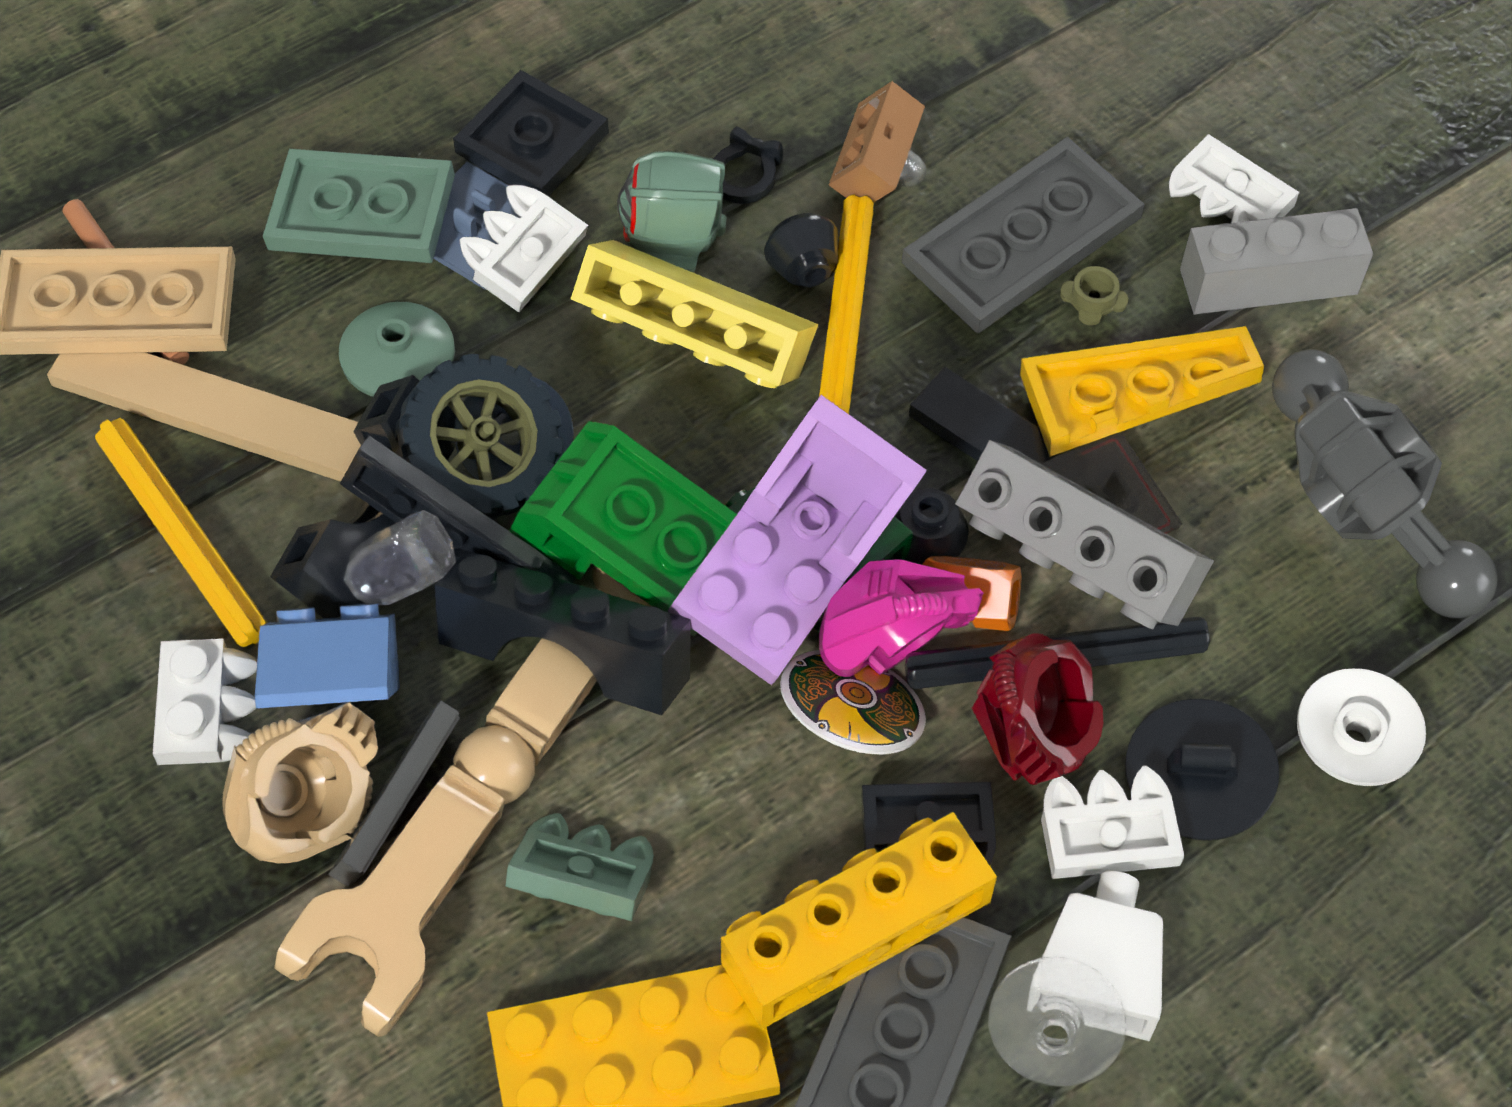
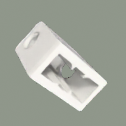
M1106 871L1100 875L1096 898L1080 893L1069 895L1034 975L1025 1009L1150 1041L1162 1010L1163 920L1157 913L1135 908L1139 889V881L1135 877L1119 871Z

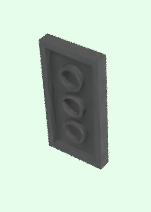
M1066 137L905 247L902 254V264L979 334L1141 219L1145 204L1070 138Z
M964 917L848 981L795 1107H946L1005 957L1011 935Z

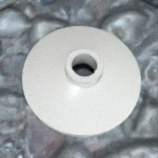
M1342 669L1321 677L1306 691L1298 709L1297 730L1306 753L1323 771L1346 783L1360 786H1377L1393 782L1413 768L1425 745V721L1415 699L1403 686L1393 679L1371 670ZM1355 730L1360 732L1365 737L1366 742L1352 739L1346 731Z

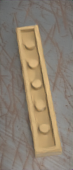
M145 352L59 354L47 373L53 387L340 482L361 446L353 432L358 424L357 421Z

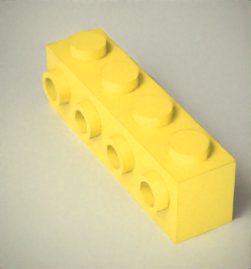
M615 240L588 245L571 296V300L592 308L591 313L601 319L614 323L626 322L643 329L642 334L651 340L668 345H673L674 343L693 350V356L703 362L716 366H731L745 372V378L751 382L768 388H777L800 378L818 324Z

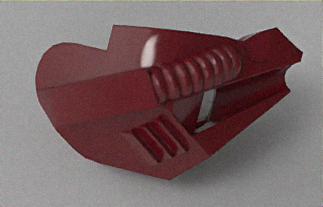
M1032 633L1010 642L989 657L993 661V668L989 669L976 692L978 698L972 706V710L1001 767L1013 780H1018L1023 776L1030 785H1036L1061 777L1063 774L1071 773L1082 765L1086 755L1098 745L1103 728V706L1098 701H1093L1091 665L1071 640L1054 641L1043 634Z

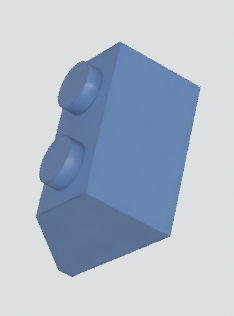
M376 603L340 606V618L316 619L315 608L277 610V622H269L260 626L255 687L256 708L386 700L400 689L395 614L379 615V607Z

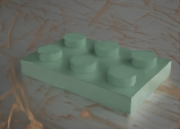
M289 149L263 233L267 250L432 263L455 177L452 161Z

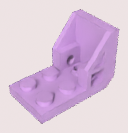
M820 395L755 487L742 509L674 600L668 612L691 619V628L772 685L827 608L832 596L858 566L927 470Z

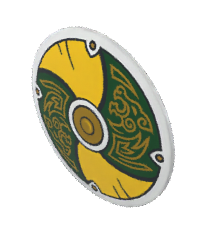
M819 650L809 651L796 656L784 668L780 688L787 707L806 728L832 744L861 753L891 754L903 751L914 745L924 731L926 717L919 697L900 676L891 670L879 675L868 664L851 677L839 676L825 665Z

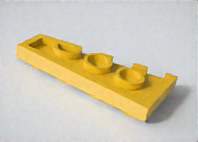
M1243 326L1022 358L1020 376L1049 456L1051 457L1260 383L1264 364L1247 327Z

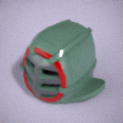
M656 151L638 157L633 163L632 170L617 198L618 213L624 226L623 236L625 241L631 243L639 251L694 273L700 252H707L716 238L724 235L726 231V216L722 214L723 181L725 176L724 163L707 157L675 151Z

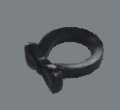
M735 126L730 133V145L722 149L713 159L726 165L729 161L741 157L745 153H751L761 158L764 174L757 184L751 187L739 188L731 186L725 180L723 181V199L738 204L753 203L764 198L772 190L776 179L775 165L782 163L784 150L780 141H763L760 138H753L748 132Z

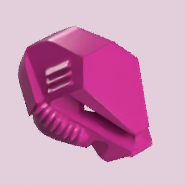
M904 560L869 561L830 599L819 632L820 655L825 665L839 676L851 677L868 664L876 673L881 675L906 660V655L911 652H917L933 640L943 628L967 626L977 616L983 592L980 588L968 589L964 583V575Z

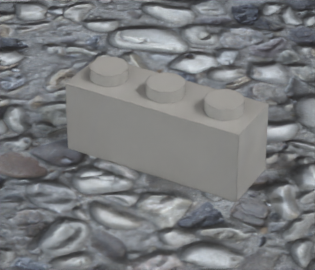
M1358 208L1191 228L1180 271L1193 314L1358 295L1373 256V251Z

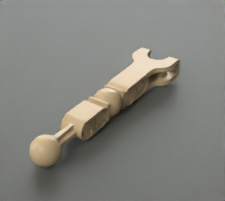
M593 564V581L597 590L642 605L651 606ZM543 638L539 641L488 713L485 727L478 728L460 743L454 756V766L451 765L445 775L431 790L365 882L353 889H336L314 897L308 903L278 949L275 970L291 980L299 981L306 979L314 968L329 955L348 952L363 957L374 969L376 979L363 1001L362 1026L378 1037L386 1035L393 1028L422 987L425 971V947L420 937L422 930L501 818L504 805L518 799L530 787L535 775V766L539 764L542 757L554 744L595 685L597 679L583 661L571 651L555 642Z

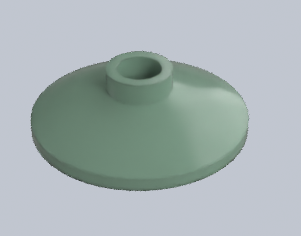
M389 302L364 311L345 329L339 345V360L344 375L355 388L372 397L380 385L411 375L421 380L442 362L447 360L452 362L455 355L453 334L446 321L430 308L411 302ZM402 338L396 342H389L391 339Z

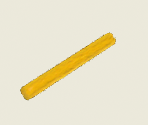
M854 194L849 195L844 200L838 244V262L835 268L819 397L820 395L824 396L847 414H849L874 207V202L870 197H858Z
M121 418L113 421L108 419L100 424V430L95 435L96 442L234 641L242 647L252 643L258 644L260 626L268 623L128 423Z

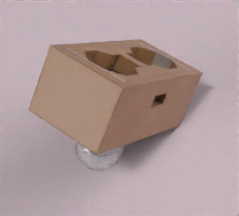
M893 81L858 104L829 186L845 198L854 194L858 197L868 196L873 202H876L894 191L898 183L906 187L919 185L924 180L927 169L923 159L911 151L910 147L925 106Z

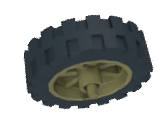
M479 354L463 355L457 361L451 362V360H447L436 366L432 372L425 375L405 399L400 409V419L396 422L394 439H398L399 445L395 452L477 510L495 520L499 516L510 515L523 507L556 464V459L562 453L563 438L558 437L557 431L562 423L558 409L552 411L551 405L548 402L552 398L549 391L543 384L538 387L530 379L533 374L526 368L519 365L515 369L512 366L506 365L507 359L500 356L491 355L488 359H481ZM467 396L485 398L479 418L474 420L460 398ZM495 404L504 408L513 421L499 425L496 420L491 418ZM447 405L452 409L465 430L437 427L440 414ZM518 431L520 437L519 455L497 442L500 436ZM437 439L457 442L459 452L450 462L441 454ZM488 452L511 465L513 469L506 475L492 480ZM466 458L476 459L479 480L471 479L455 469Z

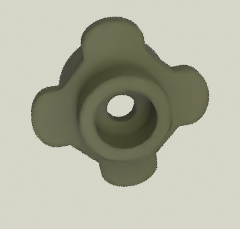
M1091 266L1082 269L1077 273L1074 281L1064 282L1060 290L1061 299L1075 307L1079 312L1078 319L1086 325H1097L1100 323L1101 317L1113 311L1122 312L1128 304V295L1124 291L1119 290L1118 278L1112 271L1104 267Z

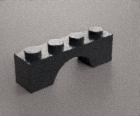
M411 375L378 387L353 431L360 445L371 436L396 453L395 451L399 448L398 439H394L396 422L400 419L401 415L400 409L405 399L420 380ZM448 405L441 412L437 427L454 429L456 415ZM437 439L441 454L447 460L455 449V441ZM364 501L358 514L349 523L329 519L298 527L270 577L309 608H315V612L323 619L340 617V606L369 604L377 591L375 581L386 562L397 554L403 544L404 537L402 532L404 528Z
M466 551L435 584L438 641L441 645L494 661L509 642L515 638L538 637L547 639L568 649L583 661L597 679L604 697L661 716L690 679L691 619L470 551Z

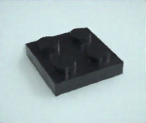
M520 70L453 138L456 154L508 184L534 188L549 197L609 133L608 118Z

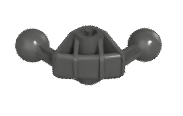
M1310 349L1288 356L1279 365L1274 374L1272 393L1280 411L1286 417L1296 422L1294 434L1299 480L1305 493L1317 510L1343 539L1378 540L1392 534L1419 564L1416 574L1419 595L1424 603L1437 614L1449 618H1465L1483 610L1492 600L1497 588V570L1493 560L1485 550L1474 543L1463 540L1448 541L1421 511L1430 499L1442 465L1441 460L1429 442L1396 404L1348 392L1349 382L1346 371L1341 363L1332 355L1320 350Z

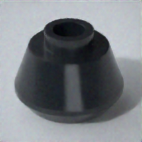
M801 213L791 216L780 222L771 231L764 247L765 259L773 269L793 285L804 287L820 285L830 277L838 262V230L836 225L830 219L814 213Z
M933 488L916 490L909 495L895 514V517L913 532L911 548L905 561L922 565L931 556L958 557L963 552L968 541V523L959 506L955 504V500L947 493Z

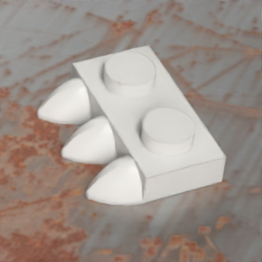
M1209 134L1175 167L1169 180L1171 197H1186L1194 194L1201 199L1200 212L1202 217H1218L1225 214L1232 219L1231 223L1285 217L1295 206L1299 194L1297 190Z
M511 185L506 188L507 197L513 210L520 218L501 211H485L483 218L486 229L497 244L482 238L462 237L460 239V247L467 263L475 270L473 280L517 312H520L586 235L588 225L544 193L527 186Z
M224 639L161 641L153 756L157 765L215 763L231 760L234 745L237 747L239 744H242L243 740L248 738L250 733L244 729L233 725H225L224 723L236 721L247 716L256 709L255 697L250 693L226 685L237 683L256 673L257 659L238 649L227 648Z
M1142 766L1137 773L1131 789V800H1127L1125 792L1119 783L1104 770H1100L1090 784L1087 805H1084L1076 788L1063 776L1052 779L1048 785L1044 797V811L1041 822L1052 879L1097 875L1106 871L1126 872L1181 865L1184 852L1172 797L1162 778L1149 767Z

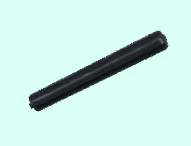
M1199 616L1182 618L1178 626L1157 622L1154 629L1141 624L1046 635L1054 641L1071 640L1087 658L1091 667L1204 653L1208 650L1210 643V632L1205 618ZM1018 639L911 652L906 655L905 660L906 679L910 688L913 689L983 681L989 669L993 668V661L989 657L1010 642Z

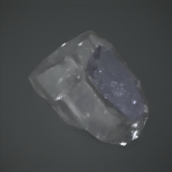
M424 510L413 513L400 522L372 535L367 541L360 544L350 555L344 582L357 599L367 604L390 605L444 578L456 563L452 539L436 515Z

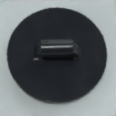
M1186 699L1157 709L1137 727L1131 737L1126 753L1125 773L1130 792L1133 781L1142 766H1147L1155 771L1167 785L1171 794L1180 836L1189 839L1220 840L1246 831L1255 825L1268 811L1278 788L1279 763L1277 754L1265 731L1256 721L1241 710L1215 700Z

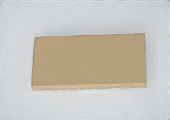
M233 247L1 250L0 355L227 351L236 260Z

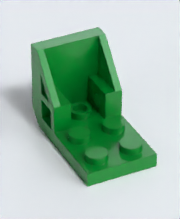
M588 421L520 509L509 531L574 575L576 579L581 580L591 565L594 564L652 607L668 612L674 600L737 514L617 427ZM691 628V635L695 636L697 632Z

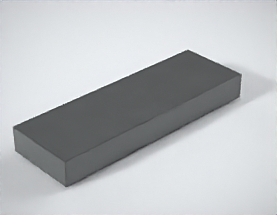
M440 700L426 716L328 875L348 887L350 884L353 885L366 872L460 718L458 716L459 711Z

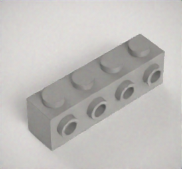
M989 440L955 503L957 506L973 514L969 522L972 527L1000 541L1005 533L1023 543L1018 551L1022 556L1047 569H1051L1054 562L1073 572L1069 580L1072 585L1099 599H1102L1105 592L1110 593L1125 602L1120 611L1121 613L1150 629H1154L1157 622L1175 626L1180 624L1214 560L1014 448Z

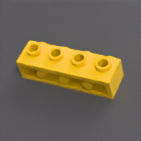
M954 812L935 822L931 818H925L908 827L900 835L899 841L878 853L875 849H867L855 855L843 866L841 873L820 884L818 880H810L796 887L787 895L784 904L762 915L760 911H754L737 919L726 930L727 935L721 937V964L762 1030L991 903L997 876Z

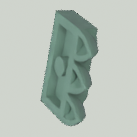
M559 813L542 817L528 828L508 864L505 887L531 893L539 898L553 899L589 909L601 915L632 921L650 883L654 853L646 837L638 836L620 844L614 851H611L610 836L604 826L598 824L581 830L570 840L568 839V824Z

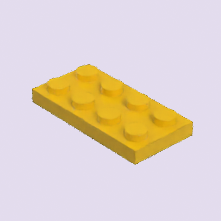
M723 965L487 1012L503 1107H723L780 1095V1083L767 1027L761 1030Z

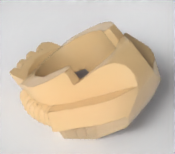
M347 702L322 714L300 721L289 718L286 722L280 720L278 724L272 722L270 726L264 725L262 729H257L255 733L250 734L248 738L244 739L242 744H239L237 747L234 745L222 803L224 817L235 842L259 861L292 863L312 857L351 839V834L354 833L359 823L363 821L367 808L370 806L369 801L372 799L373 779L369 776L370 772L366 765L375 757L378 750L374 728L375 721L353 704Z

